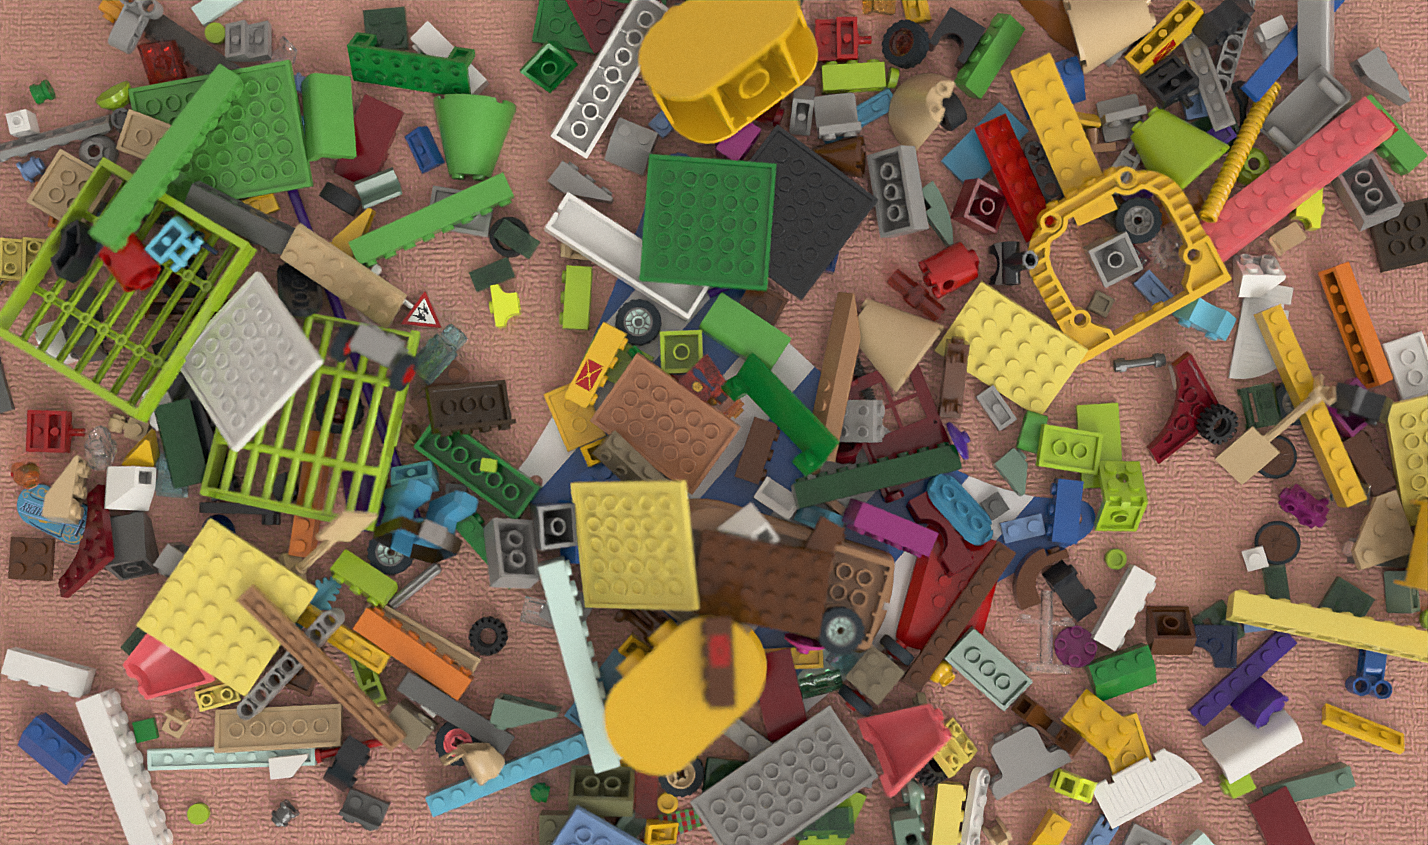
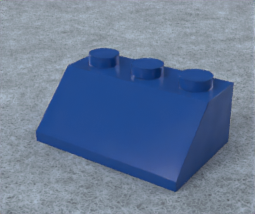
M1077 55L1056 62V68L1072 105L1086 100L1084 75ZM1014 83L1026 120H1029L1028 112Z
M47 713L37 715L22 732L18 743L22 750L65 785L71 781L94 753Z

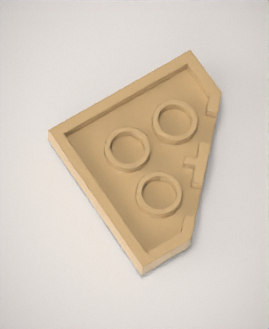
M1396 490L1375 496L1371 501L1369 513L1365 516L1359 529L1360 534L1357 541L1353 543L1351 553L1358 570L1407 555L1412 551L1414 537Z

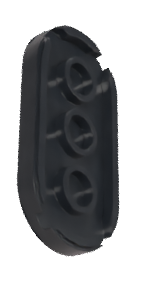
M287 262L282 266H278V297L291 316L308 317L318 313L322 308L323 302L321 285Z

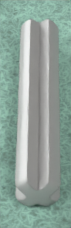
M437 563L430 565L390 599L389 604L394 609L398 608L442 571L441 567Z

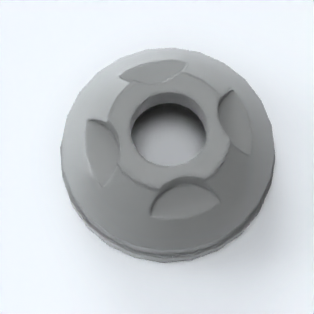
M99 134L91 135L81 143L79 148L80 160L93 168L97 167L103 157L116 164L119 153L116 149L117 145L111 138ZM95 145L99 146L100 154L97 157H91L89 154L90 148Z

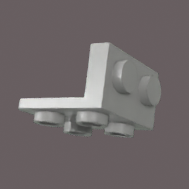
M853 93L817 96L814 98L818 139L830 141L840 136L851 138L860 134L862 130L861 121L858 122L856 100Z
M848 400L839 442H882V438L885 435V428L882 425L885 415L883 400Z

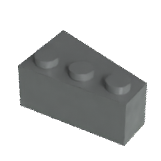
M93 286L88 287L75 308L86 313L99 292ZM76 289L68 290L66 302L69 301ZM102 305L93 317L100 323L104 321ZM69 315L66 320L69 329L67 340L80 322L79 319L72 315ZM88 325L72 351L81 358L98 331ZM103 341L89 362L105 360L109 353L104 351Z

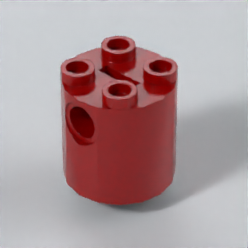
M134 232L127 238L126 245L116 253L103 246L97 255L125 292H132L138 289L143 291L154 284L161 267L144 250L146 247Z
M960 241L918 262L922 273H925L923 280L928 288L932 287L931 290L936 299L961 288L979 277L978 268L980 261L976 252L973 249L967 250Z

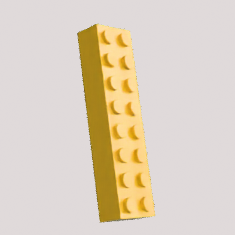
M1048 52L1010 70L1063 194L1074 188L1078 190L1084 187L1083 183L1093 177L1097 179L1103 176L1051 54ZM1109 195L1073 217L1077 226H1081L1117 210V206L1112 195Z

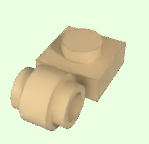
M113 414V417H110L108 422V430L117 433L125 430L123 437L140 441L151 429L150 422L145 423L137 418L130 417L127 423L125 421L126 417L118 414Z

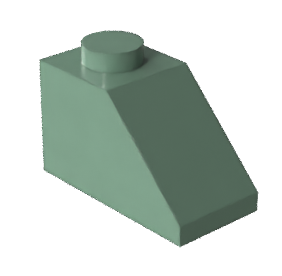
M1011 448L992 465L1018 496H1023L1026 489L1028 464L1025 459L1027 457L1020 449Z

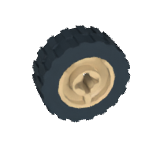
M698 755L682 768L685 772L684 776H678L677 772L658 775L661 787L666 790V793L682 798L692 795L693 792L699 789L704 778V767Z

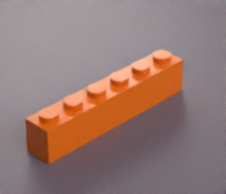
M1349 261L1318 272L1359 381L1366 389L1392 380L1393 376Z
M308 430L305 453L315 455L321 431ZM329 433L324 457L331 458L335 433ZM303 461L296 506L303 507L313 465L311 462ZM321 466L311 509L320 511L323 509L329 466ZM294 515L288 555L306 558L316 548V535L319 533L321 520Z
M372 606L367 607L353 627V630L458 701L475 678L471 675L472 671L463 665L461 667L454 663L455 660L445 653L444 655L436 651L438 648L428 641L424 643L419 639V634L413 630L407 631L404 629L400 621L385 616V611L378 606H374V608Z

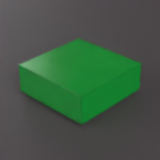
M155 717L132 723L137 743L159 738Z

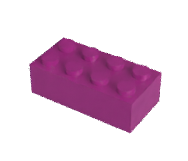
M850 498L842 518L843 522L848 523L846 528L863 535L865 534L880 542L884 541L885 544L921 558L922 554L929 557L938 533L854 498Z

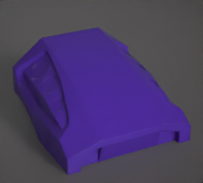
M1259 677L1230 706L1258 729L1269 722V717L1273 712L1281 711L1289 699L1262 677Z

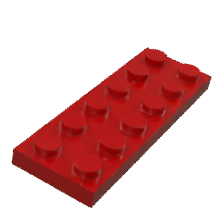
M1005 113L974 127L1023 238L1027 243L1030 242L1034 231L1039 227L1037 216L1042 210L1047 208V203ZM1051 215L1047 216L1044 220L1045 226H1050L1054 222V218Z

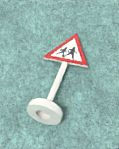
M376 264L371 271L379 276L382 268ZM425 291L415 305L405 299L403 304L410 308L411 311L402 321V325L442 328Z

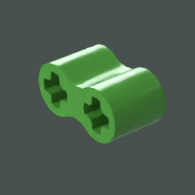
M1029 410L1026 411L1016 441L1017 449L1037 454L1041 425L1047 424L1048 416Z

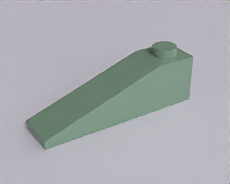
M1337 762L1263 786L1261 789L1263 795H1266L1282 786H1286L1294 802L1337 793L1355 787L1356 784L1350 766Z

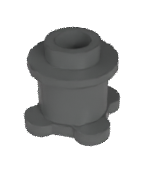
M285 799L280 803L281 806L276 811L273 810L271 812L273 816L271 820L278 827H287L288 822L300 814Z

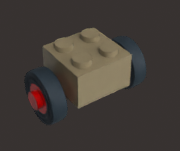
M887 634L879 642L886 648L888 654L884 655L874 645H871L845 676L848 681L858 688V691L851 689L845 684L838 691V694L846 701L844 704L852 711L857 710L864 716H867L873 709L864 696L866 695L874 703L880 705L906 673L893 662L894 659L902 661L907 666L914 660L913 655L906 650L908 646L899 639L895 641Z

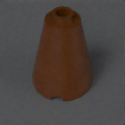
M864 136L851 137L812 148L815 153L843 174L863 178L866 166V152H864L861 146H865Z

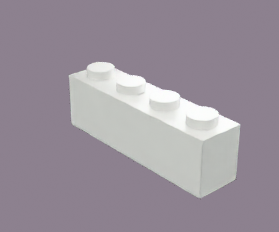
M428 21L410 38L414 44L412 48L418 54L424 53L425 55L447 58L454 48ZM470 64L468 72L471 94L479 95L489 83Z
M1129 564L1094 626L1090 638L1114 651L1117 648H1121L1125 641V633L1127 630H1131L1135 624L1134 617L1145 606L1146 601L1144 599L1156 586V577L1135 565Z
M14 647L7 649L1 674L8 675L10 680H26L29 685L38 687L41 685L48 686L50 691L61 692L62 690L69 692V696L80 698L90 693L96 669Z

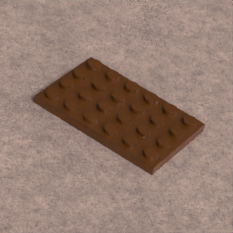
M704 529L696 576L699 609L691 611V613L732 616L735 622L819 638L833 553Z

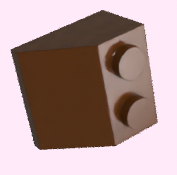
M1147 606L1146 641L1151 654L1192 655L1197 638L1189 607Z

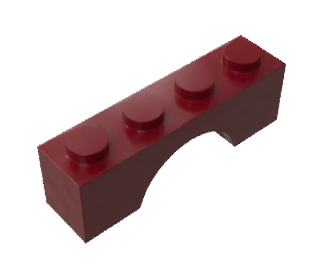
M927 491L906 504V508L916 524H928L940 532L944 541V549L938 562L948 578L965 570L974 563L973 554L969 548H965L962 543L961 534L953 528L952 524L934 506Z

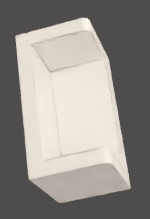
M768 476L753 496L788 521L796 510L793 493Z

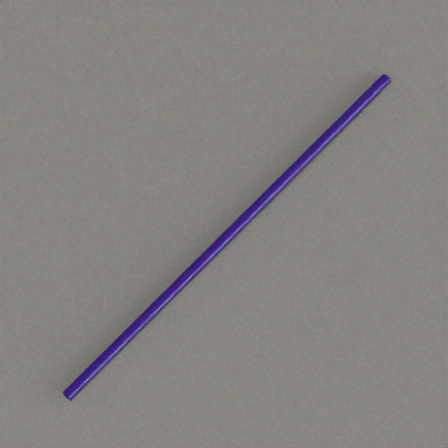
M298 189L287 191L299 224L301 223L313 231ZM324 288L334 317L347 320L339 297ZM354 351L351 353L350 359L357 372L360 354ZM363 382L362 390L370 408L374 390L371 383ZM379 405L375 425L384 446L388 427ZM394 448L391 467L402 466L397 450ZM419 508L415 510L414 519H422Z

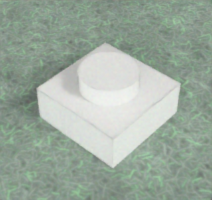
M1263 545L1242 550L1248 572L1269 566Z

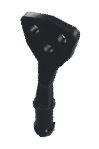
M1241 80L1231 85L1234 97L1239 103L1240 129L1245 118H1247L1246 109L1249 101V96L1241 89L1245 81Z

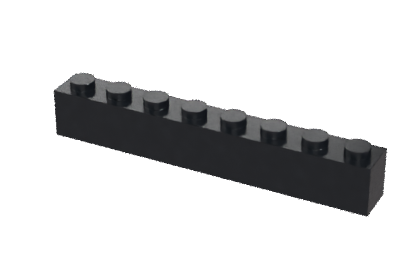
M179 337L178 341L176 342V344L168 354L167 358L165 359L166 362L168 361V359L170 358V356L172 355V353L174 352L182 338ZM167 340L151 345L156 356ZM180 370L168 390L173 402L184 399L190 400L207 466L216 424ZM226 453V456H225V460H224V464H223V468H222V472H221V476H220V480H219V484H218V488H217V489H220V487H221L222 478H223V474H224V470H225V466H226V462H227V458H228L227 453ZM233 471L229 492L241 493V481L237 475L235 476ZM211 498L212 502L220 501V499Z

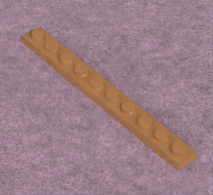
M255 584L251 585L237 600L390 752L407 736Z

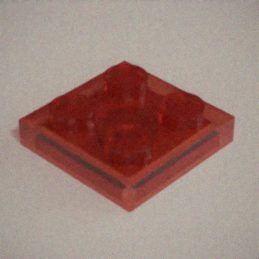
M176 39L146 42L137 45L150 85L188 78Z

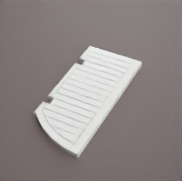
M1277 285L1260 298L1243 297L1228 378H1254L1277 369L1254 318V314L1279 304L1282 305L1283 309L1284 304L1291 305L1294 288ZM1284 310L1285 315L1288 319L1289 311Z
M1163 748L1153 753L1155 760L1150 762L1149 758L1146 757L1112 775L1111 777L1114 782L1108 784L1107 780L1104 779L1097 783L1094 796L1113 829L1202 782L1201 777L1188 762Z

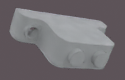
M1017 723L1011 727V731L1005 734L1000 732L992 737L993 740L988 745V750L999 770L997 775L990 778L989 788L995 799L999 800L1072 760L1068 753L1057 744L1046 748L1037 730L1030 724Z

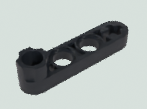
M1036 141L1027 142L1023 152L1046 203H1049L1048 199L1055 198L1059 194L1061 198H1056L1058 201L1065 198L1043 146ZM1031 145H1033L1034 147H1038V151L1036 152L1037 154L1035 156L1033 154H1028V151L1031 150ZM1043 156L1044 160H1040L1032 164L1031 161L1041 158ZM1039 164H1045L1048 167V172L1044 176H1039L1036 173V168ZM1048 183H1054L1056 186V191L1052 195L1045 193L1044 189Z
M199 502V513L262 514V525H281V512L240 503Z

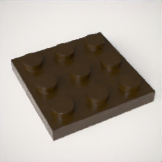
M1428 198L1403 203L1404 206L1399 216L1370 227L1380 273L1428 262Z

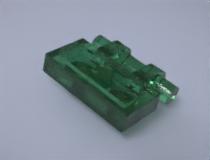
M827 669L824 670V673L808 674L805 678L798 679L803 699L838 691L843 686L840 669L832 671Z

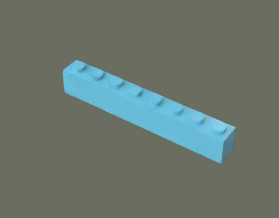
M579 731L506 761L499 775L488 780L484 785H478L469 776L430 792L425 799L432 816H438L589 754L584 731Z

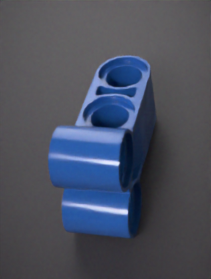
M1359 649L1356 675L1348 677L1345 682L1347 691L1359 696L1369 694L1379 699L1389 698L1392 694V686L1388 681L1384 680L1387 654ZM1357 681H1360L1361 688L1357 691L1355 684ZM1378 684H1381L1382 690L1377 694L1376 687Z

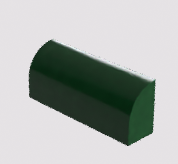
M184 399L158 405L154 414L173 490L202 483L206 464L190 400Z

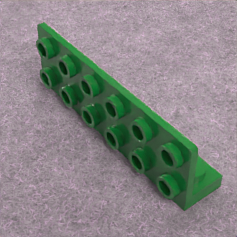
M356 32L347 44L354 81L442 95L471 94L468 67L475 58V49L455 46L449 56L444 58L374 47L377 43L376 35Z
M754 353L749 354L737 375L724 381L720 386L734 402L748 395L793 441L802 453L797 455L792 463L806 477L821 468L839 444V440Z

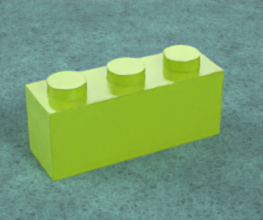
M879 59L867 60V63H858L857 60L846 61V64H838L836 61L826 62L825 65L821 66L822 95L885 90V62H879Z
M566 265V270L562 271V283H565V291H561L560 301L561 304H564V311L560 312L559 324L563 325L562 328L564 330L589 331L593 278L592 267Z
M347 549L342 552L330 568L334 581L341 585L345 583L350 587L349 590L357 596L363 595L367 598L366 601L375 607L379 606L384 609L398 590L397 582Z

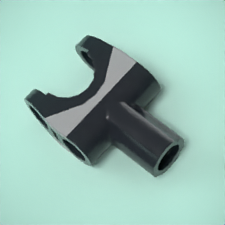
M1006 241L989 246L988 254H993L997 260V269L994 275L989 278V284L1020 285V271L1034 269L1038 264L1037 255L1031 250L1020 252L1019 241Z

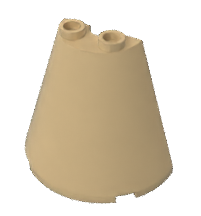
M1062 0L1071 24L1083 75L1089 73L1152 31V26L1156 25L1155 16L1153 13L1150 14L1148 5H1151L1150 0Z
M922 73L907 79L896 89L889 104L888 119L895 135L894 137L900 145L915 146L916 151L939 125L945 111L941 101L945 97H950L955 82L940 74Z
M867 298L861 305L860 309H862V312L858 316L861 337L859 348L890 387L897 392L945 326Z

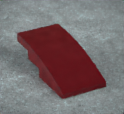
M365 94L354 117L356 157L354 159H338L333 173L354 183L381 172L389 156L388 151L397 135L396 130L404 112Z
M791 648L765 653L767 670L764 685L758 698L769 741L784 737L808 720Z
M1282 786L1247 804L1265 845H1315L1298 807L1286 786Z

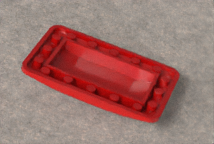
M931 525L926 526L925 528L937 532L938 536L929 557L923 554L921 558L916 556L896 630V639H899L908 647L922 650L997 542L996 540L990 539L983 545H974L962 536V543L965 548H969L972 552L974 563L965 570L948 578L938 562L944 549L943 538L936 528ZM997 582L954 644L971 626L983 635Z

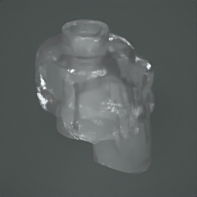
M100 425L88 434L89 438L84 443V456L87 465L93 470H105L107 467L112 466L118 447L117 442L111 439L109 430Z

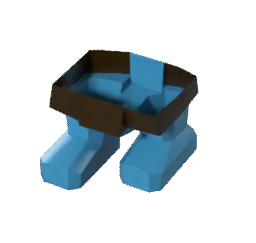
M408 479L385 489L382 501L386 506V510L381 524L374 529L373 539L407 557L432 564L456 556L463 543V540L455 536L456 524L476 513L478 499L465 492L454 491L430 501L425 519H414L415 510L430 500L432 488L418 480Z

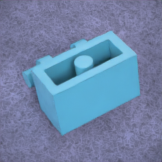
M177 216L167 223L144 250L160 264L171 258L174 263L170 268L177 272L181 267L184 268L188 264L187 260L193 254H197L200 251V246L205 241L199 236L194 241H191L189 237L196 230L181 216ZM184 245L187 249L179 255L177 251Z

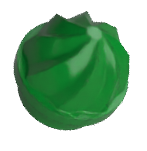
M544 782L536 783L530 789V795L537 803L547 802L551 786L545 785L546 783Z

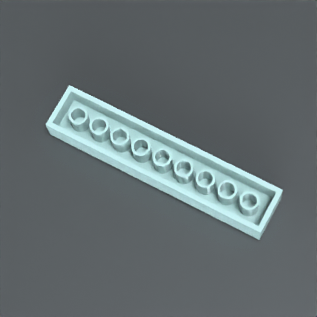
M564 556L539 562V573L594 771L599 773L620 767L621 758L612 748L605 731L604 711L606 702H604L603 698H606L603 681H598L600 670L597 661L593 662L592 657H595L592 641L588 642L586 638L589 636L587 623L581 620L583 608L581 601H576L575 598L578 595L575 580H570L569 575H572L570 561H565Z

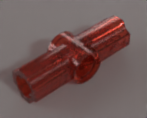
M899 268L886 282L903 296L902 299L908 305L918 309L931 321L935 322L946 309L929 295V291L916 281L914 282Z

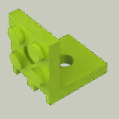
M1099 461L1098 477L1103 500L1094 522L1095 531H1137L1148 504L1140 461ZM1116 478H1123L1126 482L1121 483Z

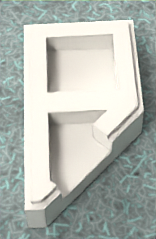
M309 753L268 758L270 780L293 777L305 760H307Z

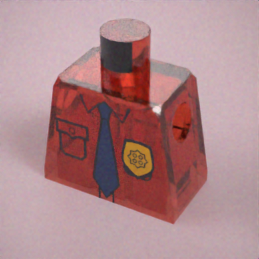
M707 353L678 381L680 385L704 402L712 397L721 406L729 398L721 389L727 381Z

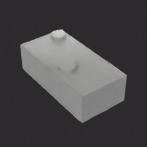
M900 145L867 155L873 196L878 199L875 209L880 238H895L929 229L915 146Z

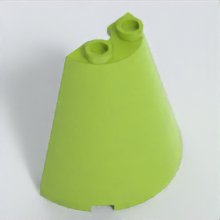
M1157 106L1147 114L1149 118L1144 123L1139 121L1131 129L1134 133L1130 138L1146 170L1158 172L1169 177L1178 184L1182 191L1213 162H1216L1230 149L1228 144L1162 108L1159 109Z

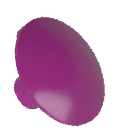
M1081 626L1068 627L1063 629L1055 639V654L1066 666L1072 668L1084 667L1096 655V641L1090 638L1092 634Z

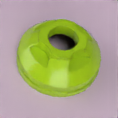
M129 81L120 82L107 89L96 98L95 102L100 108L112 111L125 107L130 103L128 89L132 87Z
M1252 147L1251 151H1249L1250 153L1244 162V166L1238 178H1236V181L1243 185H1249L1269 170L1268 157L1258 148ZM1251 158L1259 162L1257 170H1251L1248 167V161Z

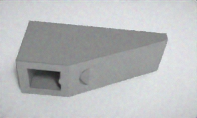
M1379 47L1349 64L1361 83L1399 107L1411 101L1409 91L1405 86H1402L1398 79V73L1395 69L1391 68L1387 61V55Z
M562 161L548 179L549 184L564 195L569 192L578 199L607 204L614 202V199L611 197L613 194L604 186L600 189L594 184L596 181L588 174H585V176L577 172L579 168L570 161L568 164Z

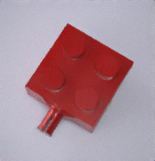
M857 17L815 19V40L818 48L817 63L858 60L859 44H872L871 35L859 36Z
M27 410L26 452L71 453L72 437H85L86 433L77 432H86L85 428H73L72 411Z

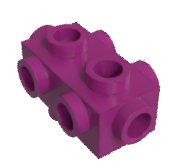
M1294 484L1290 488L1285 487L1280 492L1278 503L1281 505L1282 510L1293 514L1301 525H1307L1312 529L1315 526L1321 528L1326 523V515L1330 510L1326 507L1329 504V500L1326 497L1317 500L1298 484Z

